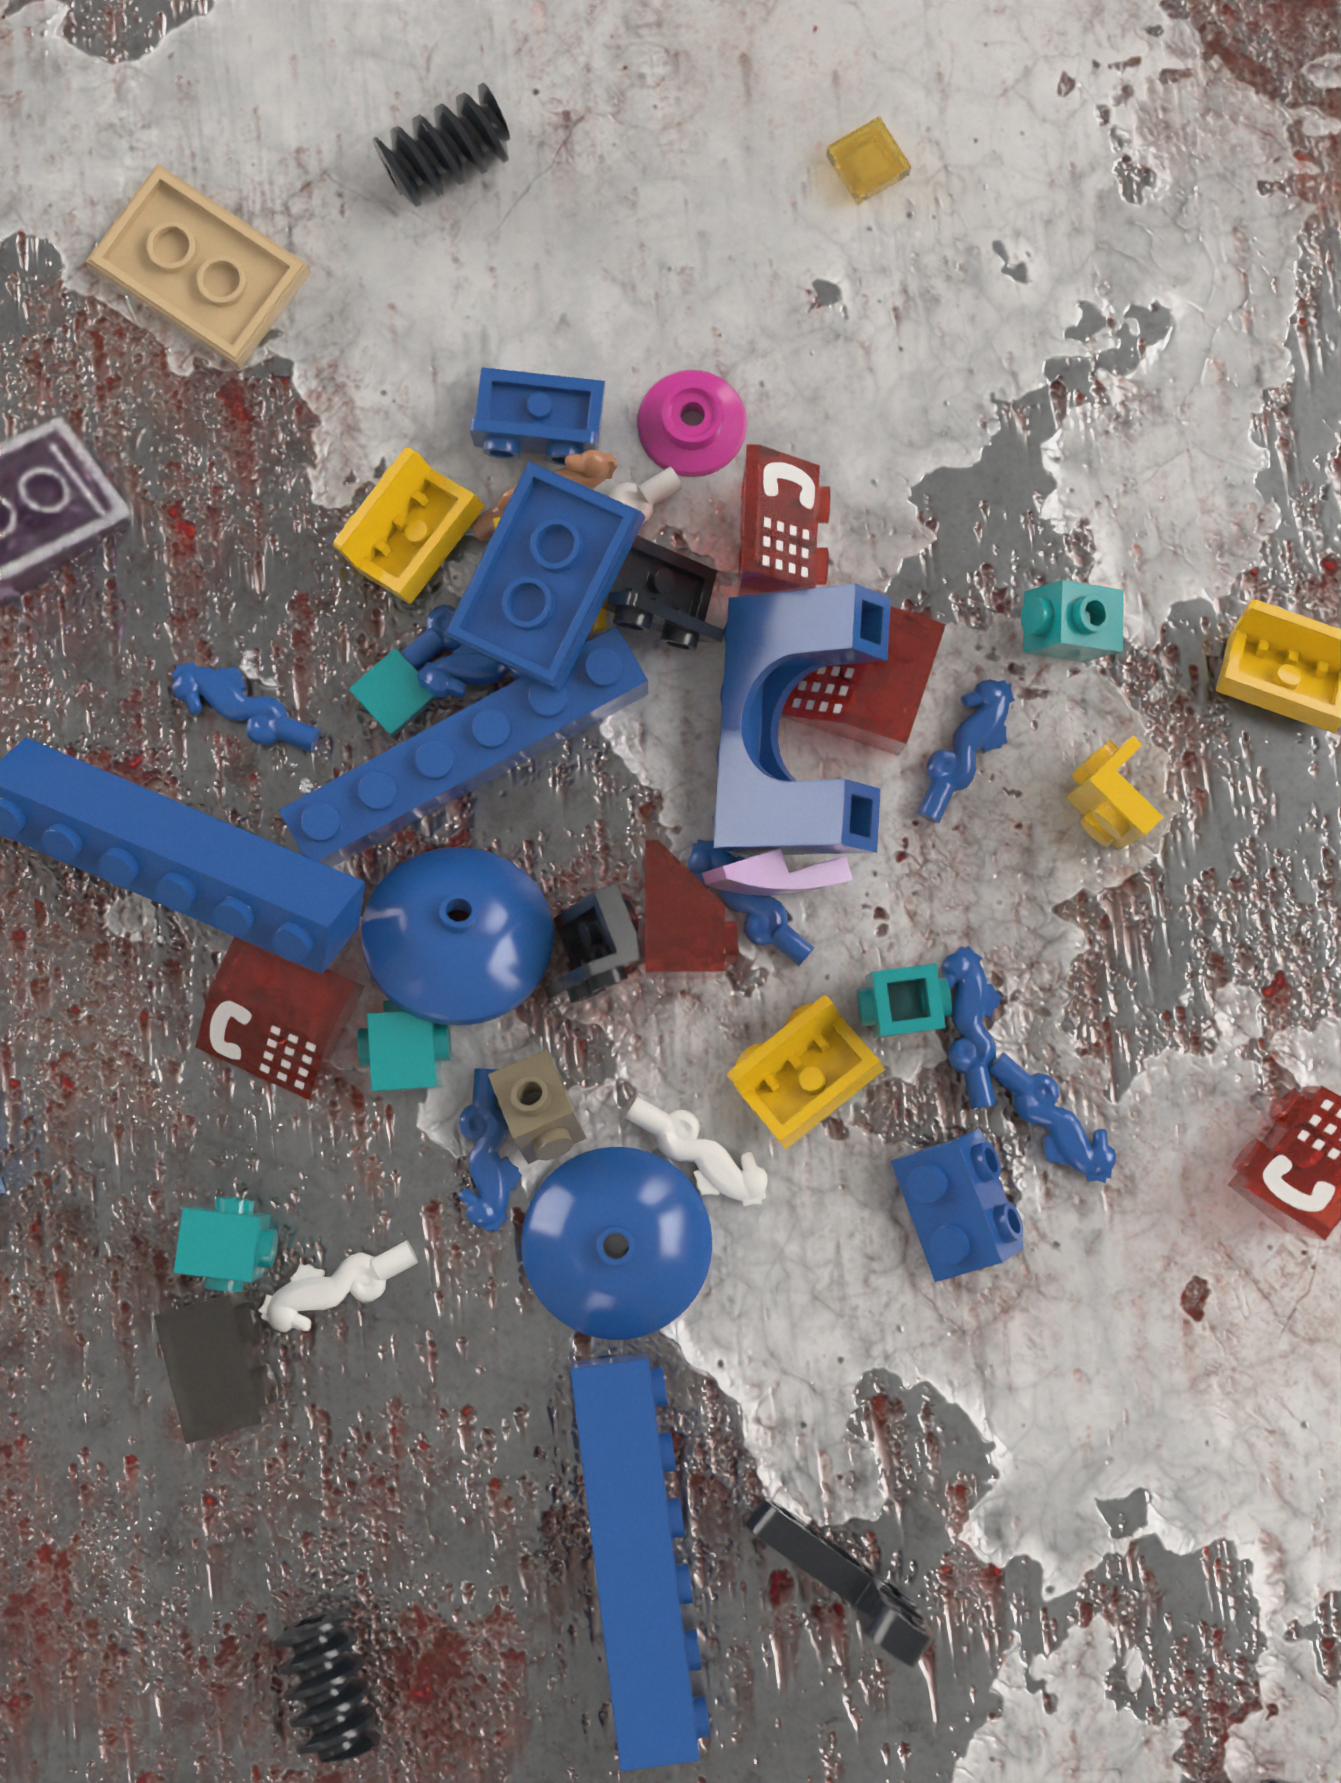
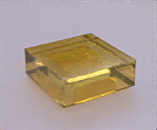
M880 116L827 146V158L857 205L909 176L912 166Z

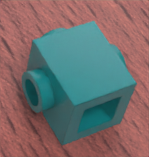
M1059 580L1024 591V606L1021 612L1023 653L1079 662L1122 653L1124 590Z
M937 963L873 971L865 976L866 987L857 988L856 990L861 1026L872 1025L873 1039L946 1028L944 1016L952 1014L948 980L946 977H938Z
M390 1000L383 1001V1012L367 1013L368 1028L358 1029L357 1047L360 1066H370L371 1091L442 1087L441 1061L451 1060L449 1025L432 1023L405 1012Z
M216 1196L215 1207L193 1205L182 1208L173 1273L205 1277L204 1288L242 1292L244 1282H254L263 1278L264 1268L272 1269L278 1247V1230L269 1229L271 1214L253 1212L254 1200Z

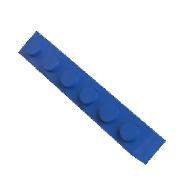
M615 626L584 643L561 691L525 675L279 809V812L302 854L322 864L334 867L648 695V679L618 626Z
M27 737L0 760V836L19 842L60 862L72 865L115 886L148 898L173 911L180 912L224 931L228 935L240 938L320 974L325 972L359 928L365 881Z
M649 1352L572 1362L570 1372L620 1771L700 1761L698 1738L711 1736L706 1696L693 1697L690 1671L702 1670L697 1629L684 1631L681 1605L693 1603L689 1564H676L673 1539L685 1537L680 1497L667 1499L664 1473L676 1471L672 1433H659L656 1407L668 1406L663 1366L651 1368Z

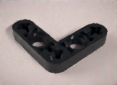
M763 1496L745 1525L770 1547L855 1606L865 1633L893 1657L909 1667L915 1668L935 1638L919 1606L895 1585L769 1497Z

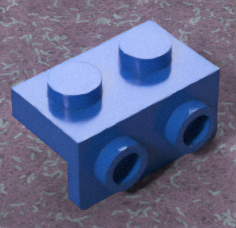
M481 367L475 418H471L470 434L474 447H481L484 454L500 459H517L520 457L521 452L544 454L546 461L566 466L565 458L570 454H582L584 451L591 449L598 450L605 396V381Z
M975 1129L957 1138L902 1155L891 1161L934 1282L1003 1263L1023 1249V1224L1016 1207L1007 1201L999 1179L1001 1174L999 1157L994 1147L985 1141L980 1129Z

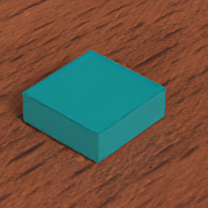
M396 648L349 688L356 699L392 738L439 698L430 694L427 689L419 685L418 672Z

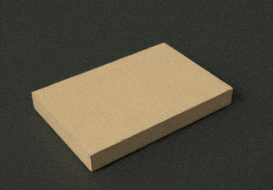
M159 164L155 166L86 260L93 271L239 370L247 362L311 273L308 264Z

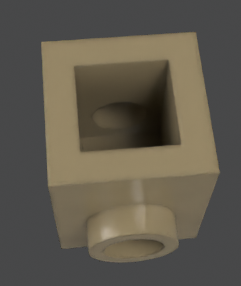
M548 1049L488 1074L512 1138L528 1164L537 1160L556 1159L566 1154L573 1144L587 1139L563 1079Z

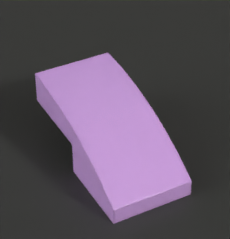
M781 848L702 873L707 886L728 892L761 896L809 892L853 880L846 855L788 873Z

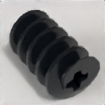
M484 82L478 85L479 105L470 95L463 92L456 96L457 116L443 103L434 107L436 127L422 115L414 117L412 119L413 139L399 126L390 130L391 150L377 137L372 139L379 158L400 195L403 194L415 207L422 205L420 185L424 183L437 196L443 194L441 174L445 172L459 185L465 183L463 163L467 161L481 174L487 172L485 152L489 150L502 163L509 161L507 141L510 140L509 129L494 95Z
M349 1607L324 1611L291 1624L287 1631L271 1641L273 1648L293 1649L294 1651L293 1657L277 1667L281 1675H299L300 1678L298 1684L284 1693L285 1701H305L306 1709L289 1720L290 1725L293 1728H311L312 1730L311 1736L295 1746L296 1752L298 1754H317L318 1759L322 1763L339 1762L361 1756L377 1747L382 1740L381 1734L376 1730L367 1729L375 1721V1708L370 1704L360 1703L369 1694V1682L364 1678L353 1677L363 1668V1656L358 1652L346 1651L356 1643L358 1638L357 1630L352 1626L339 1625L351 1615L352 1609Z

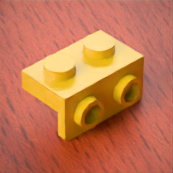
M406 447L393 464L387 468L380 481L355 514L348 519L342 531L335 538L333 546L360 574L411 605L485 508V505L473 492L433 470L418 452L410 447Z
M1251 600L1228 636L1216 692L1335 734L1341 726V629L1284 610L1278 606L1259 600Z
M1134 735L1120 746H1117L1109 739L1099 750L1094 751L1070 775L1078 785L1065 797L1084 816L1080 820V824L1085 831L1101 845L1107 847L1112 843L1118 850L1146 836L1163 819V816L1117 772L1143 745Z
M823 995L814 1003L803 1004L794 1010L787 1018L785 1026L766 1042L756 1043L747 1048L738 1057L735 1067L727 1073V1077L744 1101L786 1150L885 1069L875 1054L841 1017L827 995Z

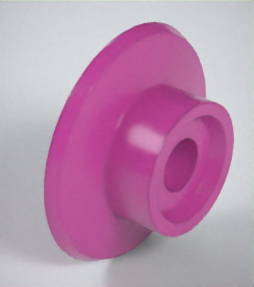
M683 370L663 377L648 390L639 407L637 431L644 451L656 465L664 470L671 467L678 476L701 477L719 471L735 458L745 440L747 416L740 396L728 382L706 371ZM694 411L699 413L704 420L699 425L689 426L681 420V417L687 412Z

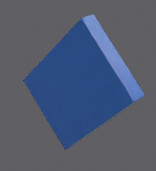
M528 461L444 635L465 647L561 691L646 518L640 510Z

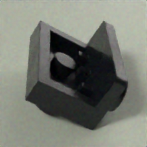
M637 535L602 606V609L614 613L612 622L620 627L639 632H650V628L661 632V643L688 651H696L698 642L722 643L725 630L705 622L718 570Z
M617 883L591 892L553 918L573 971L546 986L544 990L548 1000L568 994L571 1004L601 994L607 991L608 987L627 980L628 975L625 968L645 957L637 937L639 924L636 912L632 904L626 898H622Z

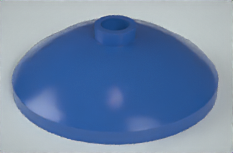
M446 847L423 852L409 858L391 870L381 880L365 908L361 929L362 950L372 979L382 993L396 1006L417 1018L432 1023L454 1026L472 1025L487 1022L507 1014L523 1003L541 983L550 963L554 939L553 920L543 893L528 874L517 865L488 851L466 847ZM453 910H463L470 917L465 921L456 922L447 915Z
M598 1148L566 1161L555 1169L538 1188L530 1202L523 1223L521 1236L522 1259L527 1278L536 1296L544 1307L563 1324L580 1333L608 1340L632 1339L648 1335L667 1326L678 1318L694 1301L704 1284L711 1263V1224L708 1212L698 1191L690 1180L670 1162L655 1154L637 1148ZM619 1233L626 1237L629 1249L625 1255L615 1258L605 1252L604 1240L608 1235Z

